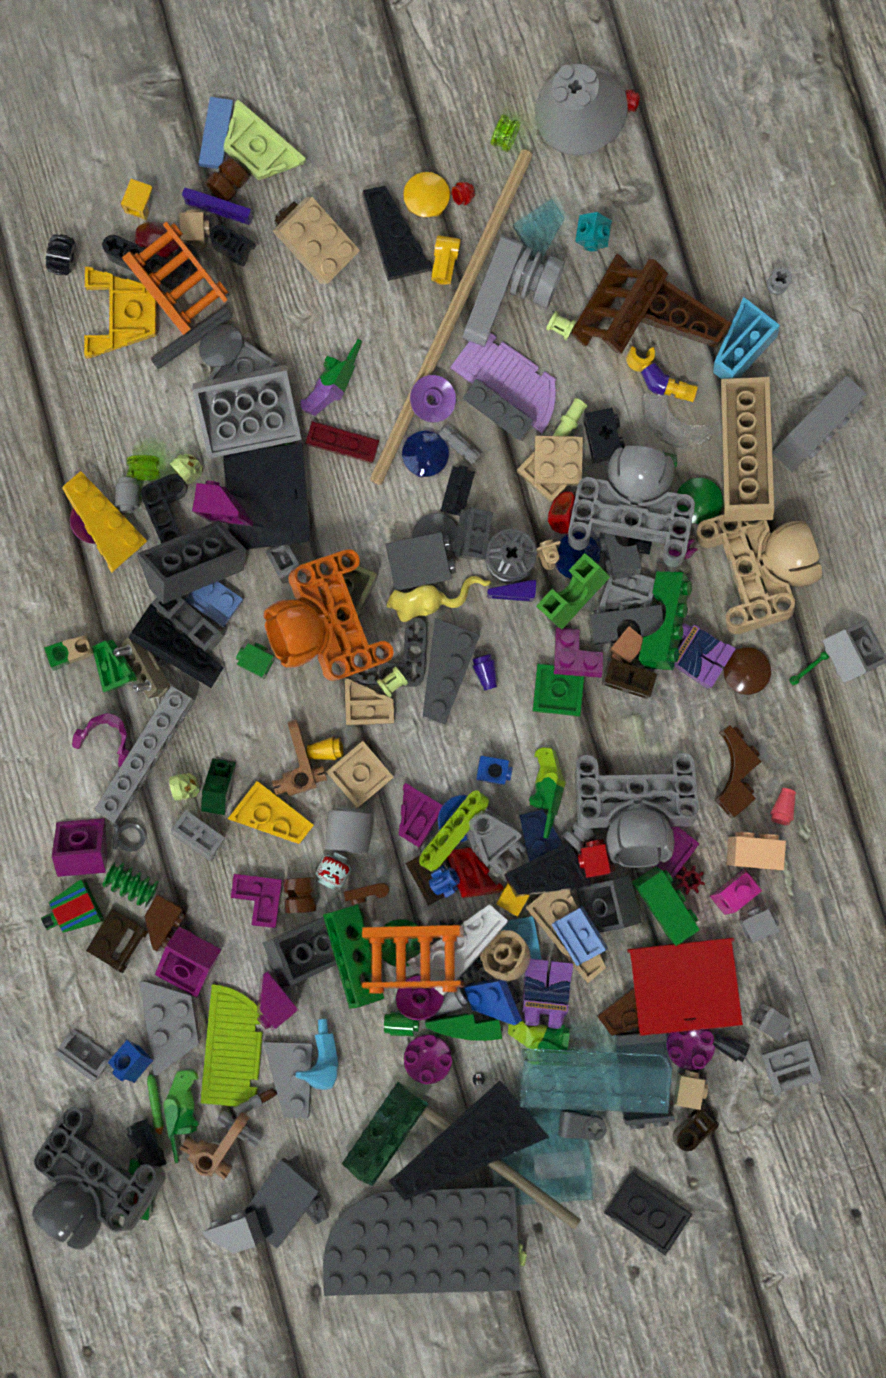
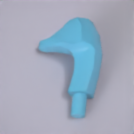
M319 1019L318 1035H315L318 1048L317 1063L309 1070L297 1071L295 1077L306 1081L313 1088L328 1090L334 1087L337 1079L338 1058L333 1033L328 1034L327 1019Z

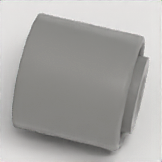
M335 808V810L328 811L325 850L368 853L371 814L365 813L362 809Z

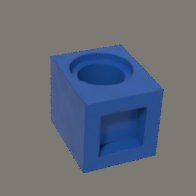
M480 756L476 781L505 785L506 780H511L513 767L508 766L509 760ZM496 764L500 766L502 773L499 777L493 778L489 775L488 768L490 765Z
M126 1040L108 1061V1064L114 1069L113 1075L120 1081L128 1080L135 1083L154 1060L140 1045Z

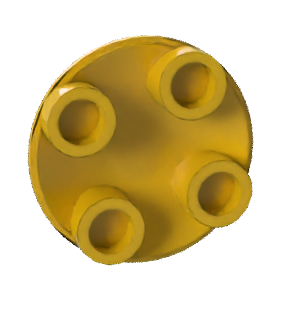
M421 172L408 180L404 188L403 197L409 212L420 217H438L448 205L450 191L446 181L441 176L432 172Z

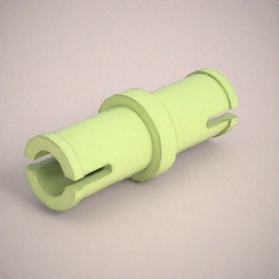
M575 398L566 415H562L560 418L561 423L553 436H569L571 431L577 428V422L587 408L586 403Z

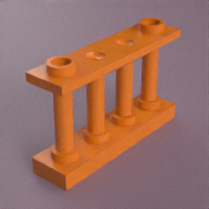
M165 222L163 226L167 229L166 233L140 254H133L130 251L122 259L184 335L191 329L189 324L192 322L191 319L218 297L223 302L227 301L226 294L229 292L220 281L216 283L183 242L180 238L183 233L175 223L170 225L169 222ZM174 239L183 251L157 272L149 274L143 267L146 265L145 261ZM187 259H190L198 270L170 293L167 291L164 294L159 287L160 281ZM205 278L213 290L187 311L179 312L174 306L177 303L176 300Z
M462 926L362 927V938L369 940V943L372 944V982H362V988L369 989V993L380 994L384 993V989L443 988V992H458L457 987H464V982L455 981V942H457V938H464V928ZM433 938H442V942H445V981H430V943L433 942ZM384 939H394V943H396V982H382V944ZM408 939H418L420 943V981L406 982V943H408Z

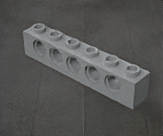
M172 686L169 688L94 811L114 823L121 822L193 706L194 699Z

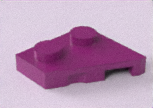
M404 783L399 836L421 848L437 822L443 805Z

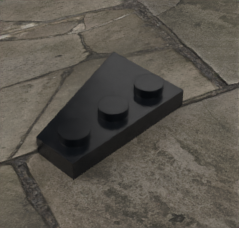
M569 842L504 875L515 897L592 886L589 878H586L584 869L580 867L579 860Z

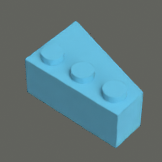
M745 297L741 301L738 312L732 321L729 332L714 362L713 373L721 379L740 378L778 337L780 325Z

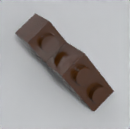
M729 725L720 731L719 734L724 739L729 750L731 761L730 775L726 786L715 801L729 818H735L756 799L752 795L754 793L752 787L747 782L742 783L740 780L762 761L758 758L760 753L757 749L745 743L743 733L737 727L732 728Z

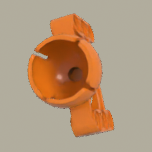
M346 549L302 564L293 569L289 574L288 580L296 600L286 599L277 601L264 611V618L267 620L265 622V629L275 656L281 660V664L284 667L295 668L303 666L318 655L317 658L324 677L330 681H337L386 663L393 657V647L386 641H379L368 645L343 575L356 569L360 562L359 555L354 550ZM343 556H344V557H347V558L349 559V561H350V567H349V568H348V567H345V566L343 565V563H342V557H343ZM320 564L327 566L328 575L321 573ZM299 571L306 575L305 583L299 581L297 577ZM338 609H339V610H342V611L344 612V614H345V620H344V621H341V620L338 619V617H337V610H338ZM377 647L383 650L384 656L382 659L376 655ZM355 655L362 659L361 667L355 665ZM333 663H336V664L339 665V667H340V674H339V675H336V674L333 673V671H332V665H333Z

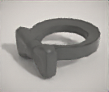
M134 823L124 824L120 827L119 824H114V834L112 836L113 849L116 850L119 847L124 851L133 852L143 846L145 832L142 827ZM127 828H134L140 834V841L134 847H128L119 841V833Z

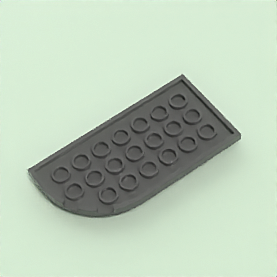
M516 1187L438 1188L407 1201H404L396 1190L383 1191L365 1197L350 1207L339 1218L329 1235L323 1257L324 1296L520 1291L521 1273Z

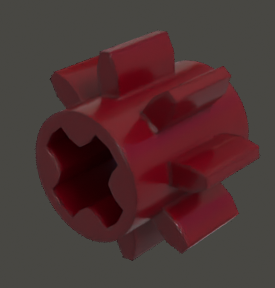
M695 865L690 867V871H687L682 866L681 870L683 873L675 875L680 882L676 885V888L684 887V894L686 895L689 894L690 889H693L698 894L699 890L697 887L705 885L700 878L704 872H695ZM692 874V878L695 879V883H690L688 887V882L685 881V877L690 876Z

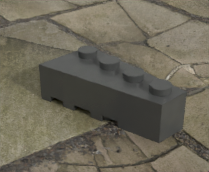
M437 618L434 621L422 717L445 727L480 635Z

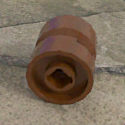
M227 157L218 166L219 172L214 171L205 181V184L219 199L229 202L236 194L235 188H242L249 180V176L237 162Z
M315 877L283 879L284 893L288 895V898L284 900L285 913L316 912V898L312 896V893L315 891Z

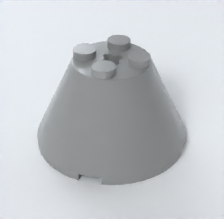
M591 64L563 65L544 84L535 105L536 124L545 141L554 149L569 155L592 154L609 142L612 143L621 132L628 112L626 93L620 81L608 70Z

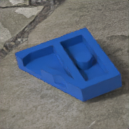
M492 979L470 983L463 987L472 1010L512 1025H517L522 1021L506 981Z

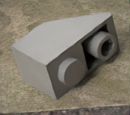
M245 1210L232 1214V1219L224 1221L223 1217L210 1222V1227L202 1232L205 1238L233 1254L255 1247L265 1240L255 1211L247 1214Z

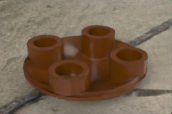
M749 647L740 648L733 652L725 667H723L724 678L729 687L738 694H755L763 690L768 684L771 677V666L767 657L759 650Z

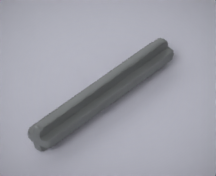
M226 306L222 307L151 357L152 363L157 369L162 368L199 342L212 329L230 320L232 314Z

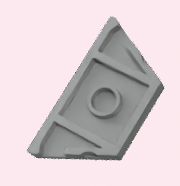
M144 980L139 983L151 1058L154 1060L152 1062L154 1075H158L199 1045L200 1040L193 996Z

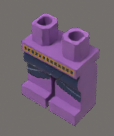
M683 623V638L678 645L679 659L675 662L674 667L706 689H709L714 685L723 670L722 667H725L736 648L721 642L696 625L689 626Z
M531 959L529 968L524 973L522 1012H525V1025L538 1026L540 1014L549 1015L548 1027L561 1029L564 1017L568 1013L573 964L551 961L548 986L546 987L548 961Z

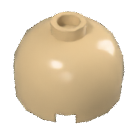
M503 930L480 954V959L483 962V968L489 975L498 980L512 981L521 977L529 968L531 954L528 945L519 934L514 931Z

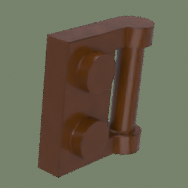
M377 883L344 891L345 902L351 900L352 905L367 901L366 897L372 895L384 898L389 893V886L386 883Z

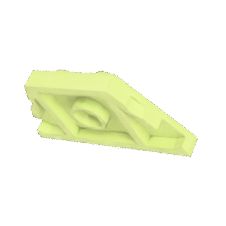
M236 101L234 113L229 124V131L223 146L224 151L257 180H262L298 167L306 162V158L241 101Z

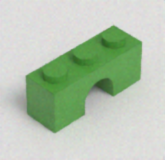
M585 553L569 570L572 574L570 584L560 592H555L551 589L536 605L561 630L610 578Z

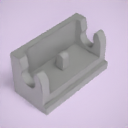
M187 810L184 811L171 829L173 836L210 862L214 858L216 851L222 847L225 837Z
M76 1029L67 1035L54 1053L93 1082L100 1078L109 1065L108 1061L113 1057Z

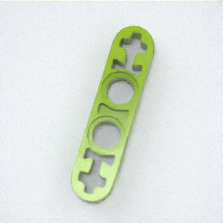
M474 790L467 796L423 850L419 858L421 866L429 871H435L440 867L470 830L469 821L476 814L480 813L479 811H485L488 807L489 798L478 790Z

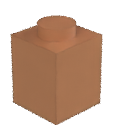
M628 627L610 648L609 652L612 654L610 657L613 660L629 665L641 650L643 637L631 627Z

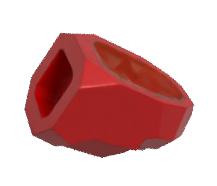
M573 492L559 494L554 499L548 513L547 521L552 530L560 534H568L576 496Z

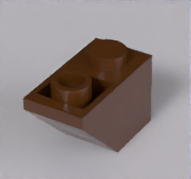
M162 894L156 895L144 915L152 949L156 952L162 948L165 949L172 938L170 935L174 927L179 928L185 918V915L182 914L185 908Z

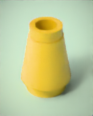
M333 736L307 745L309 759L338 760L339 757H343L344 752L341 738L335 739Z

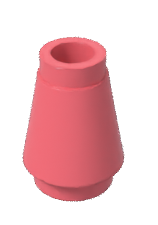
M782 788L770 812L772 815L771 821L781 825H790V822L794 820L796 795L794 790Z

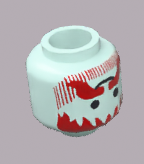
M336 852L333 856L324 855L316 870V876L319 878L318 882L333 890L336 887H343L351 872L350 865L346 863L348 858Z

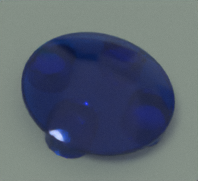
M416 432L403 445L402 459L404 465L419 478L431 477L440 473L448 463V446L435 432Z
M577 532L573 537L575 539H583L585 535ZM568 534L559 540L561 542L557 549L559 559L555 567L563 576L572 579V574L569 570L584 553L598 564L601 552L596 541L591 536L588 546L582 550L573 549L569 545Z

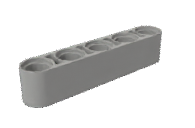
M504 235L501 236L466 325L463 339L485 347L512 279L514 269L520 258L524 246L523 242Z

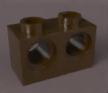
M611 659L608 662L601 685L648 699L651 697L657 674Z

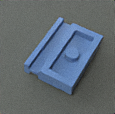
M217 581L189 593L184 601L224 628L243 602V598Z
M583 906L551 924L576 966L606 951L608 948Z

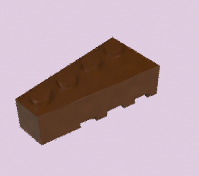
M664 280L641 320L644 324L714 348L718 346L731 325V322L667 280Z

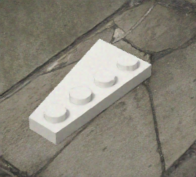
M490 904L460 925L464 928V938H457V942H455V981L463 975L509 922ZM442 939L430 945V981H445V942H442ZM419 954L407 961V963L420 974ZM435 988L443 996L447 993L443 992V988Z

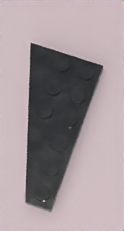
M499 1080L388 1182L403 1200L407 1201L548 1139L549 1136Z

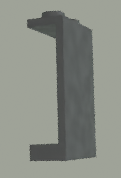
M638 1031L614 1035L624 1124L630 1126V1129H641L645 1127L644 1124L654 1123L655 1127L668 1126L669 1122L675 1121V1116L672 1114L664 1044V1042H667L666 1033L640 1036Z

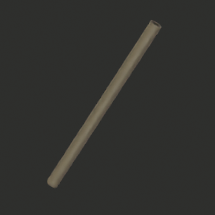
M422 1100L414 1108L417 1113L441 1131H444L452 1124V1122ZM500 1159L488 1165L575 1230L581 1219L503 1160Z

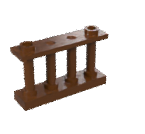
M616 254L570 334L585 347H587L592 337L602 338L615 353L622 354L666 279L667 271L655 259H649L643 270L635 269L620 254ZM627 277L637 279L631 290L621 288ZM615 297L625 298L619 310L609 308ZM604 317L614 319L608 330L598 328Z

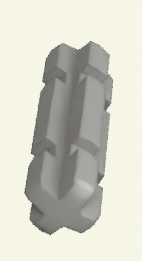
M445 426L439 433V436L445 442L448 440V444L461 456L465 455V459L470 464L475 463L480 457V453L474 448L471 449V445L459 434L455 435V431L450 426Z
M223 1111L218 1117L217 1123L222 1127L226 1126L229 1131L236 1118H231L232 1115ZM246 1125L238 1138L243 1141L245 1139L247 1144L256 1147L261 1141L262 1136L256 1131H250L251 1128Z

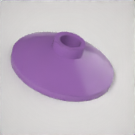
M427 375L420 378L413 385L410 392V404L414 413L420 419L436 423L445 420L451 415L455 408L456 395L452 385L445 378L438 375ZM428 396H432L434 398L433 404L428 403Z

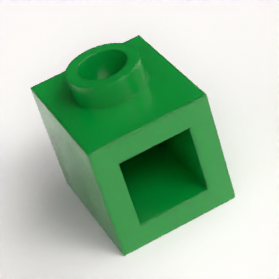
M255 642L254 646L247 643L245 648L241 647L236 660H238L237 665L240 668L265 680L275 657L267 653L268 648Z

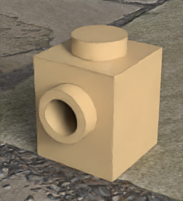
M187 210L186 213H179L180 230L183 233L180 238L183 242L191 244L195 248H207L206 235H210V221L205 219L204 213L198 210Z
M685 1070L684 1074H677L673 1103L676 1106L701 1110L702 1099L707 1097L708 1085L705 1084V1080L702 1077H699L700 1073Z

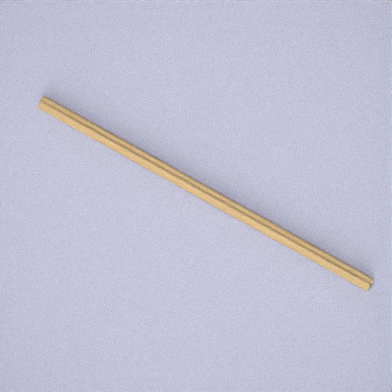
M526 149L520 151L414 384L420 378L432 375L532 159V152ZM410 392L370 477V481L374 484L381 485L413 418L414 411L410 404Z

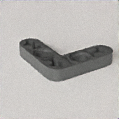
M415 617L406 623L403 664L383 663L375 666L381 667L379 679H383L382 674L385 669H393L396 666L408 682L406 686L402 685L401 687H417L423 682L427 628L421 618ZM414 623H418L419 627L423 628L422 631H418V640L423 639V643L417 641L408 642V638L413 639V631L409 630V627H413ZM411 646H418L421 649L422 653L419 658L412 659L409 657L408 649ZM407 662L414 664L421 662V667L416 665V674L420 675V678H416L415 682H411L410 678L406 677L407 674L411 673V665L406 666ZM375 667L368 669L370 672H376ZM359 673L355 674L357 681L361 684L379 685L375 681L376 676L370 675L367 680H363L362 675H359Z

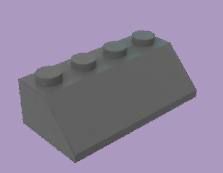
M217 521L139 552L137 557L150 590L164 604L243 571L246 549Z

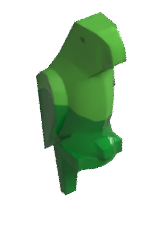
M180 1069L177 1071L168 1096L163 1103L168 1138L171 1141L175 1163L180 1162L177 1134L193 1133L197 1131V1126L200 1125L198 1120L193 1117L194 1100L191 1092L194 1081L199 1079L196 1071L191 1069Z

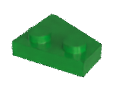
M105 640L92 646L103 693L111 692L137 681L136 675L124 656H115L114 649L118 647L114 640Z

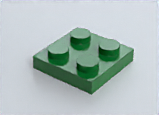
M537 664L532 712L580 717L584 676L554 674V665Z

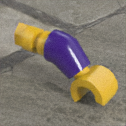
M631 346L626 356L627 364L632 370L641 372L648 390L659 396L674 394V398L690 402L694 401L698 387L682 381L676 383L675 379L669 378V375L665 374L656 363L653 364L652 361L655 357L654 347L650 348L646 358L642 359L636 355V348Z

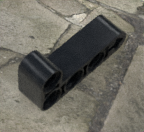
M117 235L105 237L102 243V248L108 259L130 271L132 270L122 257L130 251L133 254H140L145 249ZM186 244L200 262L196 248L191 244ZM180 246L173 258L183 251ZM155 253L145 261L146 265L143 267L150 274L154 266L161 265L163 267L170 260ZM191 260L185 261L161 280L160 285L174 290L198 269ZM183 275V279L181 281H172L174 276Z
M170 474L148 483L141 490V498L161 544L166 542V538L170 534H176L177 537L182 536L169 505L183 498L187 493V485L178 474ZM180 482L181 487L178 491H170L169 488L172 483ZM153 491L159 492V496L155 501L148 500L149 493ZM160 513H168V519L165 522H157V517Z

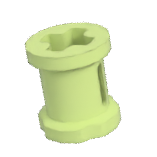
M555 311L546 330H553L562 335L563 339L567 340L576 321H570L560 316L558 311Z
M396 666L393 668V672L385 678L377 680V683L389 698L399 687L408 684Z

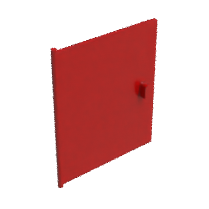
M734 937L680 943L677 946L669 944L627 949L631 956L640 1036L743 1025L732 947Z

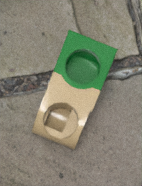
M87 635L44 647L53 671L73 662L86 659L94 654Z

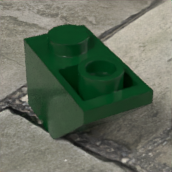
M212 758L202 789V812L225 815L230 800L236 762Z

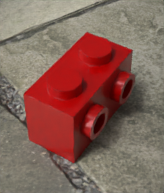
M603 839L586 842L587 847L581 848L582 853L578 854L580 867L585 868L586 878L610 874L616 871L614 863L608 856L606 843H604Z

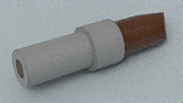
M269 1089L259 1095L252 1096L246 1102L234 1107V1113L238 1117L241 1112L246 1113L262 1106L263 1103L276 1096L277 1091Z

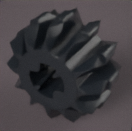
M63 234L51 236L45 258L48 272L60 276H67L71 273L76 252V244L73 238Z

